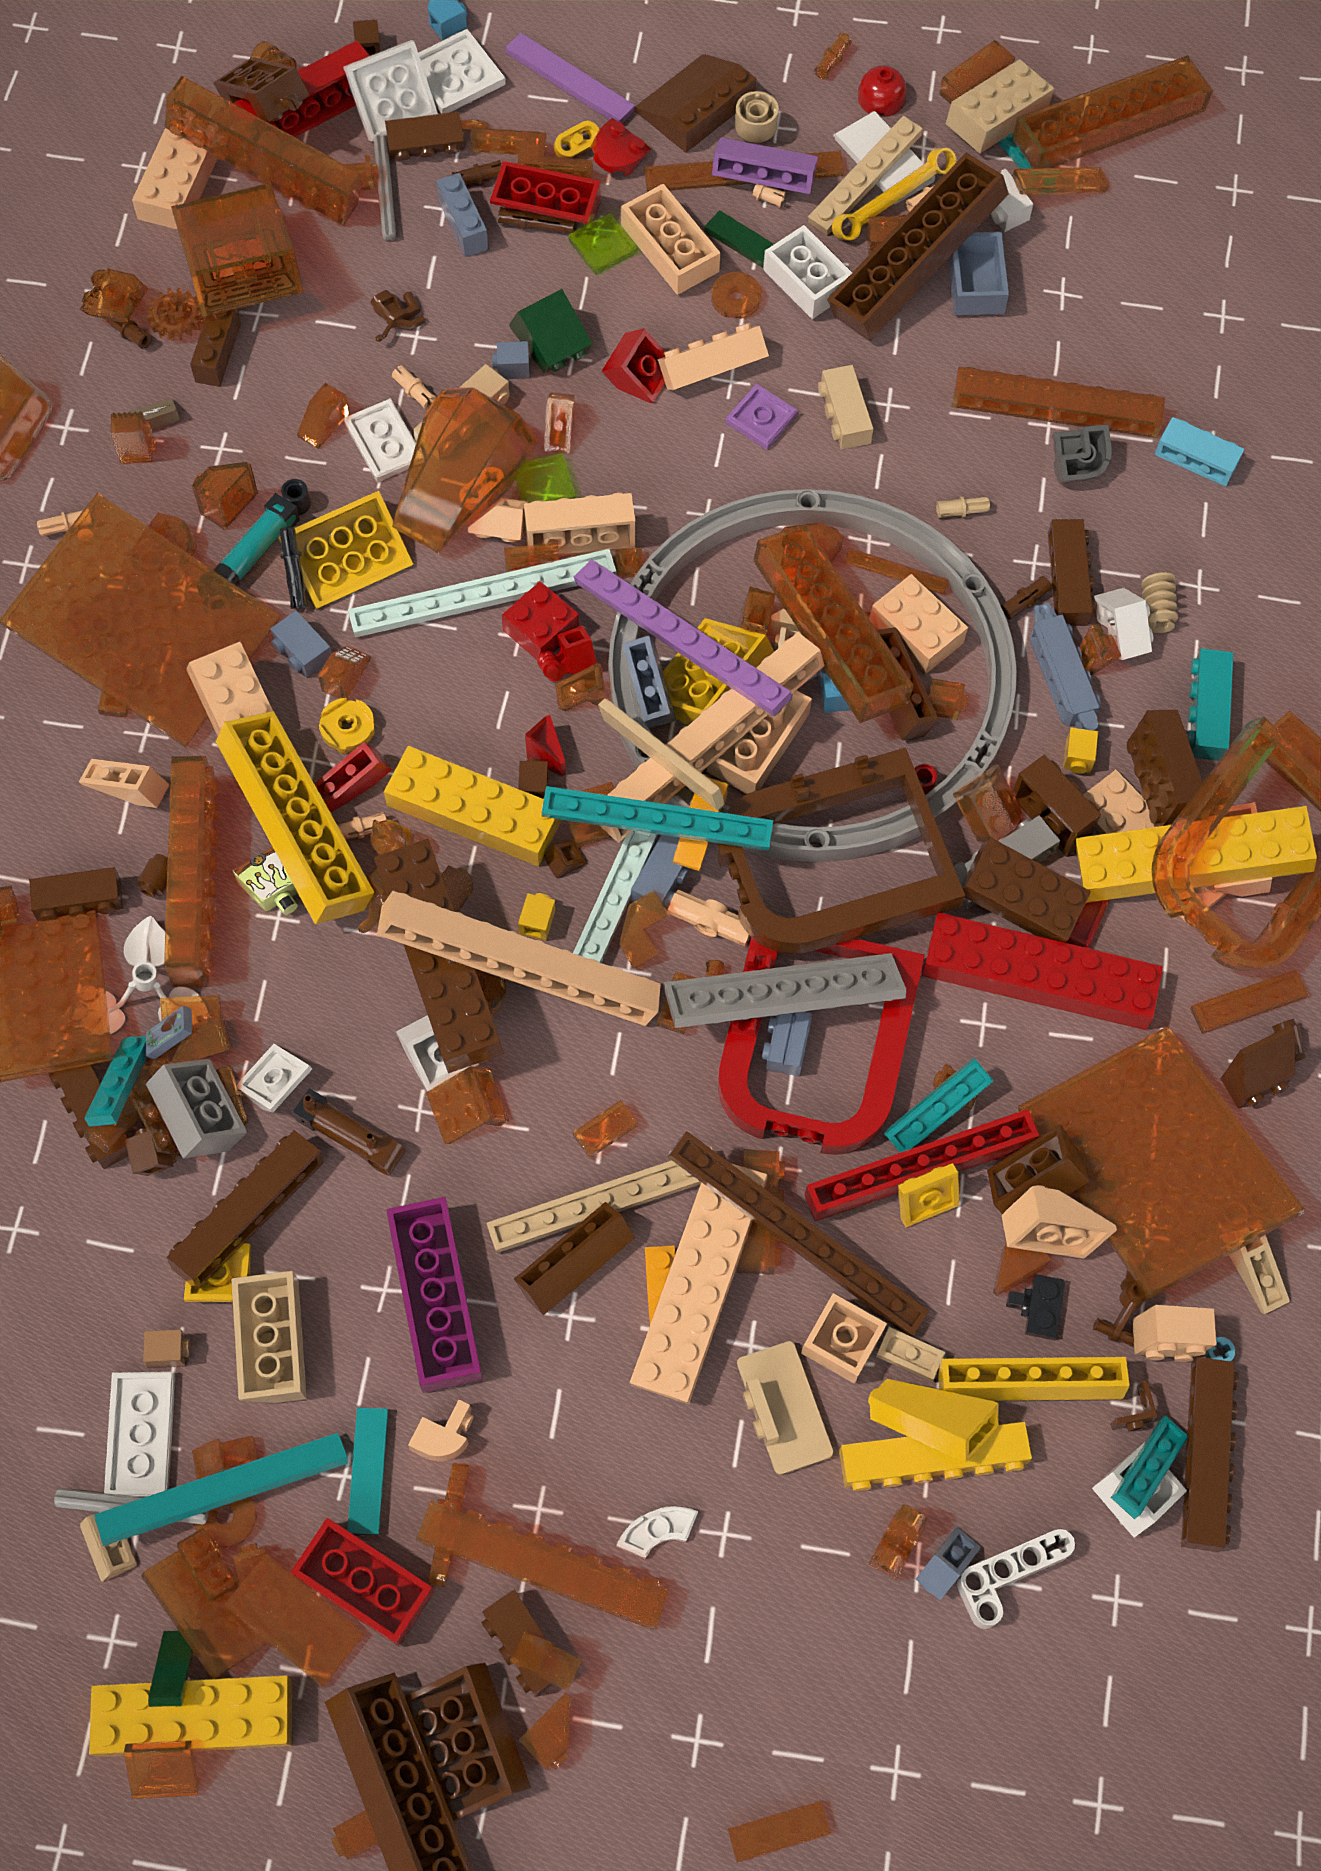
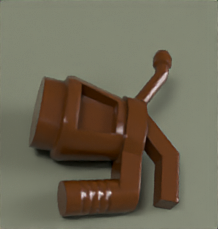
M388 290L376 294L371 299L374 312L388 323L383 334L376 336L377 342L383 341L391 328L400 327L412 330L425 323V318L422 315L411 321L408 320L417 315L421 310L411 291L403 295L408 306L405 309L401 306L397 296L391 294Z

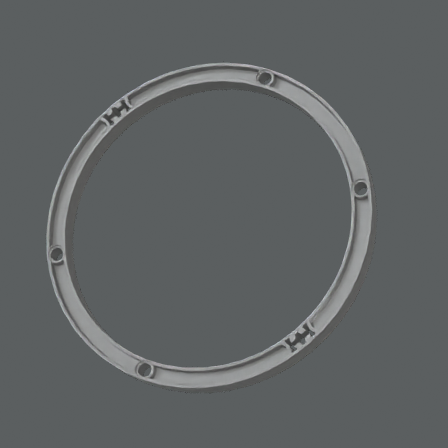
M783 490L736 500L705 513L669 537L648 558L630 585L641 592L643 588V593L656 601L668 583L685 566L701 554L739 535L764 528L798 524L835 526L872 535L911 554L937 574L961 601L980 638L988 676V699L985 717L972 747L949 776L925 795L936 824H941L958 810L976 791L990 771L1001 749L1013 711L1016 692V660L1013 640L999 601L984 576L957 546L930 525L886 503L859 495L827 490ZM968 587L975 588L976 590H970ZM617 612L610 639L608 662L610 701L650 732L648 726L643 721L623 648V643L639 639L642 628ZM620 734L622 743L636 769L640 764L651 758L641 757L640 755L644 752ZM984 750L987 754L982 758L978 766L976 760L980 758ZM684 786L666 804L690 808L695 792ZM724 805L722 813H726L730 807ZM908 805L886 816L845 826L802 827L776 823L772 826L769 851L743 847V850L792 861H843L866 857L896 848L920 837L921 833ZM819 842L822 847L815 848L810 843Z

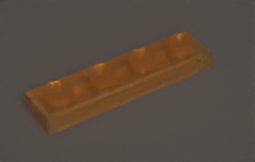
M161 1055L155 1060L149 1058L137 1077L117 1123L88 1127L83 1137L108 1154L154 1101L146 1083L164 1064H170L171 1062Z

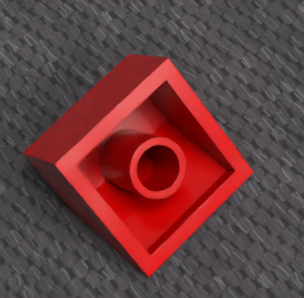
M645 328L624 333L601 372L618 390L648 403H653L665 384L658 359L665 357V351Z

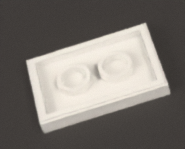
M391 398L343 418L345 426L377 483L425 463L420 449Z

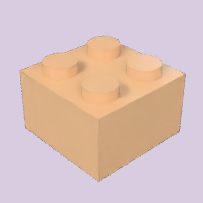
M833 1293L807 1338L801 1354L855 1384L887 1323Z
M1166 1305L1151 1307L1133 1318L1135 1355H1146L1147 1360H1162L1165 1357H1174L1176 1362L1193 1361V1357L1206 1354L1205 1351L1216 1346L1214 1309Z

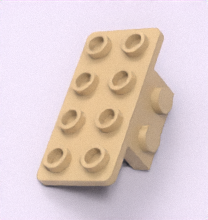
M787 1341L740 1357L737 1361V1367L746 1389L745 1392H742L747 1409H753L756 1421H753L754 1430L757 1438H763L775 1473L783 1475L831 1458L833 1449L794 1343Z

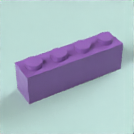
M720 137L714 153L712 175L810 194L815 179L818 156Z

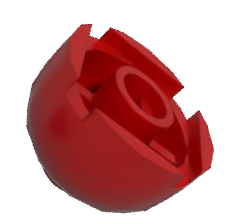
M883 65L873 67L863 75L858 87V103L864 111L869 114L875 111L876 113L884 114L883 117H889L897 114L904 107L907 96L906 81L898 70Z

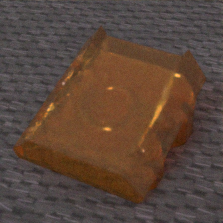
M109 268L97 270L91 277L93 289L84 294L82 298L83 304L79 310L90 316L124 323L129 321L147 292L148 287L134 274Z

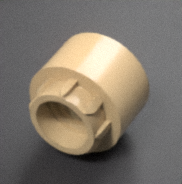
M759 91L743 95L736 104L735 129L739 136L753 144L763 143L770 139L777 130L779 111L777 101L771 95Z

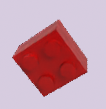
M539 581L502 614L503 631L537 660L542 652L549 650L554 653L560 648L557 634L579 627V614L545 584Z

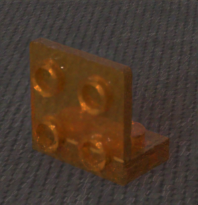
M470 1066L426 1093L445 1144H452L484 1124L501 1127L509 1122L490 1069Z

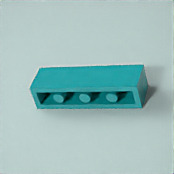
M1201 648L1197 658H1192L1190 674L1194 675V682H1191L1189 687V698L1193 699V706L1189 707L1187 721L1192 723L1191 730L1187 733V738L1194 758L1223 761L1229 750L1233 652Z

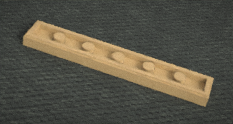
M604 699L598 704L605 722L717 811L724 805L721 790L716 784L608 699Z

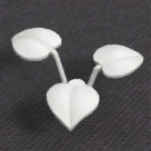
M149 916L131 931L125 941L124 956L126 961L134 966L132 971L133 981L129 983V987L121 1000L116 1004V999L110 992L103 990L92 991L79 1002L71 1024L78 1031L90 1036L103 1037L116 1033L125 1023V1015L119 1008L124 1006L135 988L143 992L155 989L161 1000L165 1002L158 1011L160 1022L184 1005L192 1009V1031L207 1027L209 1024V1013L202 998L190 988L175 987L170 992L169 998L163 993L156 979L155 967H160L167 963L172 956L173 945L168 934L152 916Z

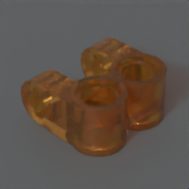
M903 1504L893 1516L869 1561V1565L897 1580L925 1527L927 1517L918 1510Z

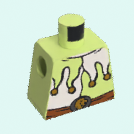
M273 846L233 870L238 884L265 911L278 906L284 915H288L298 907L292 897L298 892Z

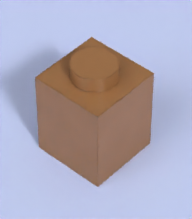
M181 1329L144 1331L143 1362L148 1368L186 1366V1357L191 1355V1342L189 1338L186 1339Z

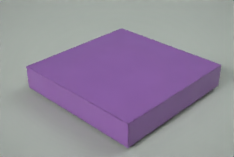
M756 383L726 417L725 423L768 450L798 416V410Z

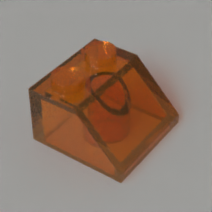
M248 462L210 466L203 473L199 474L192 484L200 514L223 530H226L258 495L252 466Z
M995 764L953 793L975 838L980 842H985L990 837L997 841L1016 828L1022 814V810L998 764Z

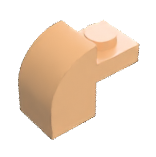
M458 1400L445 1427L422 1417L408 1444L410 1450L437 1462L449 1461L458 1457L469 1444L467 1438L461 1436L460 1433L461 1431L466 1433L472 1423L473 1415L470 1414L472 1411L470 1405Z

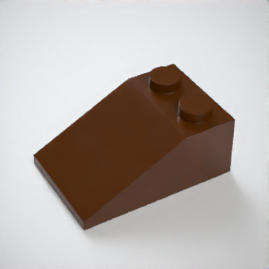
M1290 1025L1241 1049L1226 1069L1220 1080L1237 1108L1246 1104L1249 1107H1253L1265 1099V1095L1271 1092L1277 1095L1290 1087L1288 1083L1295 1075L1293 1027Z

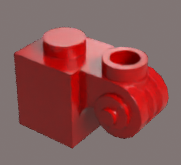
M583 626L557 634L560 645L559 653L555 655L552 651L547 650L542 652L537 658V664L544 676L552 682L560 681L567 673L571 672L573 675L597 666L592 639Z

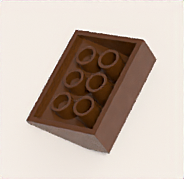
M702 54L635 106V112L687 153L736 114L738 100L749 92H755L756 77L737 63Z
M486 1662L465 1666L405 1696L454 1822L531 1788Z

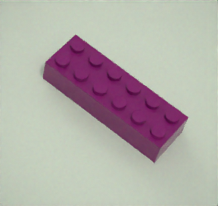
M446 1196L386 1209L422 1393L483 1380Z

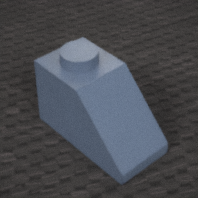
M956 1527L915 1580L927 1592L941 1600L963 1573L981 1546Z

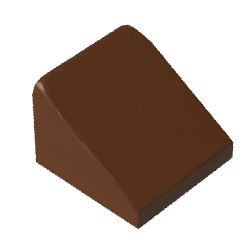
M574 841L554 844L544 855L546 863L556 878L562 877L587 863Z

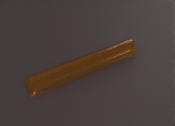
M852 548L847 551L845 557L847 564L901 581L912 574L927 589L941 594L945 593L948 586L946 578Z

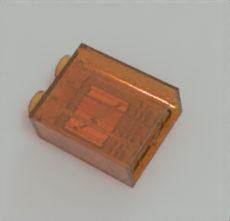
M271 183L171 206L202 317L304 293L294 248Z

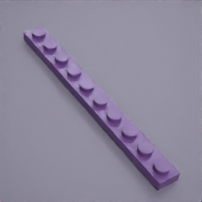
M593 559L574 576L576 584L773 717L792 699L791 691Z

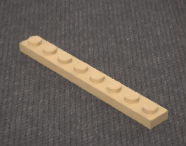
M671 1160L487 1222L486 1224L495 1252L499 1253L576 1227L604 1202H607L617 1212L700 1185L701 1182Z

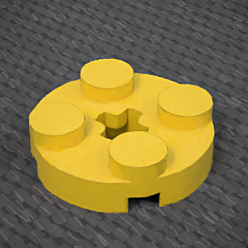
M340 698L332 701L321 713L319 723L321 737L329 747L336 749L341 754H348L354 751L363 742L368 743L375 734L372 711L360 700L355 702L352 700L347 701V698ZM346 721L350 723L353 721L354 723L352 728L342 729L341 722Z

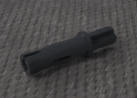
M283 527L279 531L283 551L280 557L284 559L291 609H301L308 606L300 562L302 552L298 550L295 528Z

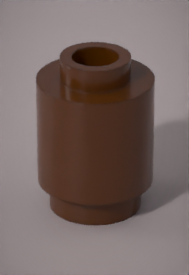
M155 854L154 858L149 859L137 880V884L140 886L139 890L152 898L155 895L162 896L175 873V862L162 854Z

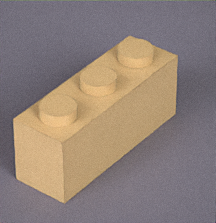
M853 365L823 370L821 382H818V391L820 397L825 398L826 417L832 420L831 431L833 439L838 440L841 450L871 444L873 426Z

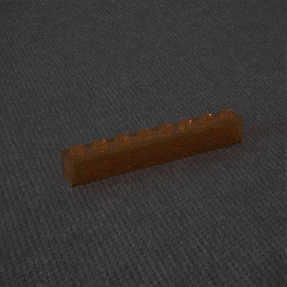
M960 366L957 371L952 407L1079 427L1109 424V431L1152 438H1157L1163 423L1165 397L1153 394H1139L1127 390L1119 391L1106 389L1101 386L1093 387L1074 382L1066 383L1047 378L1040 379L1025 375H1013L999 371H986Z
M438 1499L437 1503L430 1501L415 1540L416 1542L651 1630L657 1628L669 1592L668 1589L662 1588L663 1582L651 1577H645L644 1580L632 1576V1570L616 1565L615 1569L603 1565L604 1560L593 1555L586 1554L585 1558L573 1554V1548L560 1543H556L555 1547L543 1543L545 1538L531 1532H527L526 1536L514 1532L515 1527L502 1521H497L496 1525L484 1521L485 1515L479 1512L467 1510L465 1514L455 1510L456 1505L447 1500Z

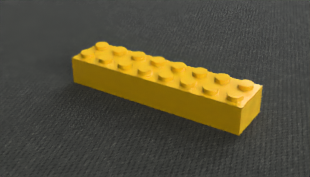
M274 711L224 722L215 742L315 925L364 911L375 892Z
M1307 806L1076 838V853L1081 885L1091 891L1086 903L1314 872L1317 860Z

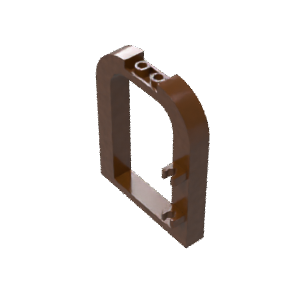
M906 748L868 758L867 755L856 757L854 763L805 777L803 773L791 776V780L788 782L763 788L741 797L727 810L726 813L773 820V824L902 787L937 873V876L803 916L785 918L772 913L761 900L743 847L717 843V856L720 867L728 865L731 879L737 880L739 885L737 895L741 906H739L738 918L745 931L756 942L776 952L802 954L937 914V912L942 913L962 907L965 893Z

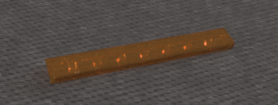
M841 151L806 153L818 156L815 179L844 176ZM713 161L644 167L647 192L662 184L669 191L755 183L712 175Z

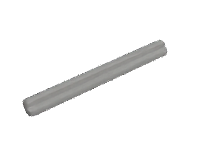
M376 135L374 137L382 235L385 241H394L396 239L387 137L385 135Z
M59 1488L55 1493L54 1502L57 1507L102 1512L141 1498ZM209 1511L178 1522L206 1524Z

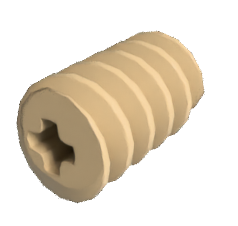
M1155 573L1144 578L1141 583L1142 599L1148 603L1150 608L1148 624L1152 633L1172 631L1175 628L1173 622L1178 619V614L1175 612L1177 610V604L1175 603L1177 597L1174 593L1176 586L1173 584L1175 576L1171 573Z

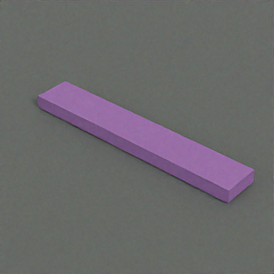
M522 33L505 47L507 55L609 120L613 117L616 121L623 124L635 111L633 103Z

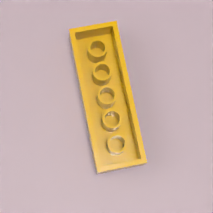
M407 746L384 790L388 807L537 867L540 866L562 821L561 819L542 817L544 801L542 798L411 746Z
M289 1676L187 1681L183 1705L169 1707H149L148 1696L151 1683L91 1686L89 1754L96 1757L292 1746V1679Z

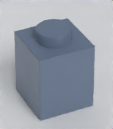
M528 341L497 342V353H492L493 369H498V374L505 379L530 378Z

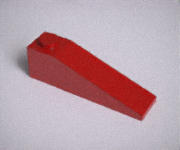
M363 742L315 782L314 785L328 810L332 813L373 787L392 769L376 748Z

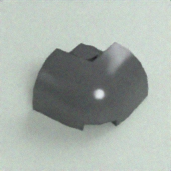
M1109 424L1082 427L1081 430L1054 432L1052 435L1055 453L1053 465L1059 483L1086 481L1096 478L1106 470L1111 461L1112 448Z

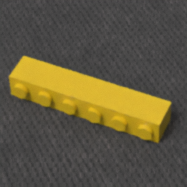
M1126 1357L941 1359L938 1369L939 1390L991 1401L1123 1399L1129 1388Z
M1025 1422L998 1425L996 1430L966 1463L910 1437L841 1445L839 1449L844 1487H853V1491L871 1489V1484L883 1483L884 1487H896L902 1485V1480L914 1479L916 1484L933 1481V1476L944 1475L946 1480L958 1479L963 1477L964 1472L975 1471L976 1476L989 1475L994 1473L995 1468L1003 1467L1006 1468V1472L1025 1469L1024 1465L1028 1464L1032 1459Z

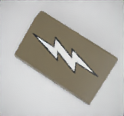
M171 398L122 414L130 437L180 421L177 409Z

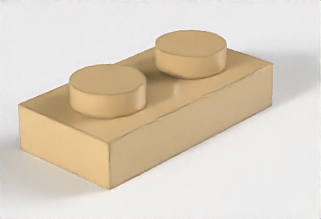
M889 1327L876 1357L933 1382L945 1352Z

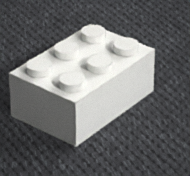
M805 225L765 250L763 270L811 319H814L830 308L827 299L852 274Z

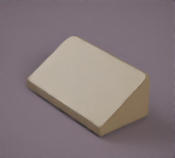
M94 1514L87 1516L81 1522L80 1528L102 1582L137 1566L127 1539L103 1546Z

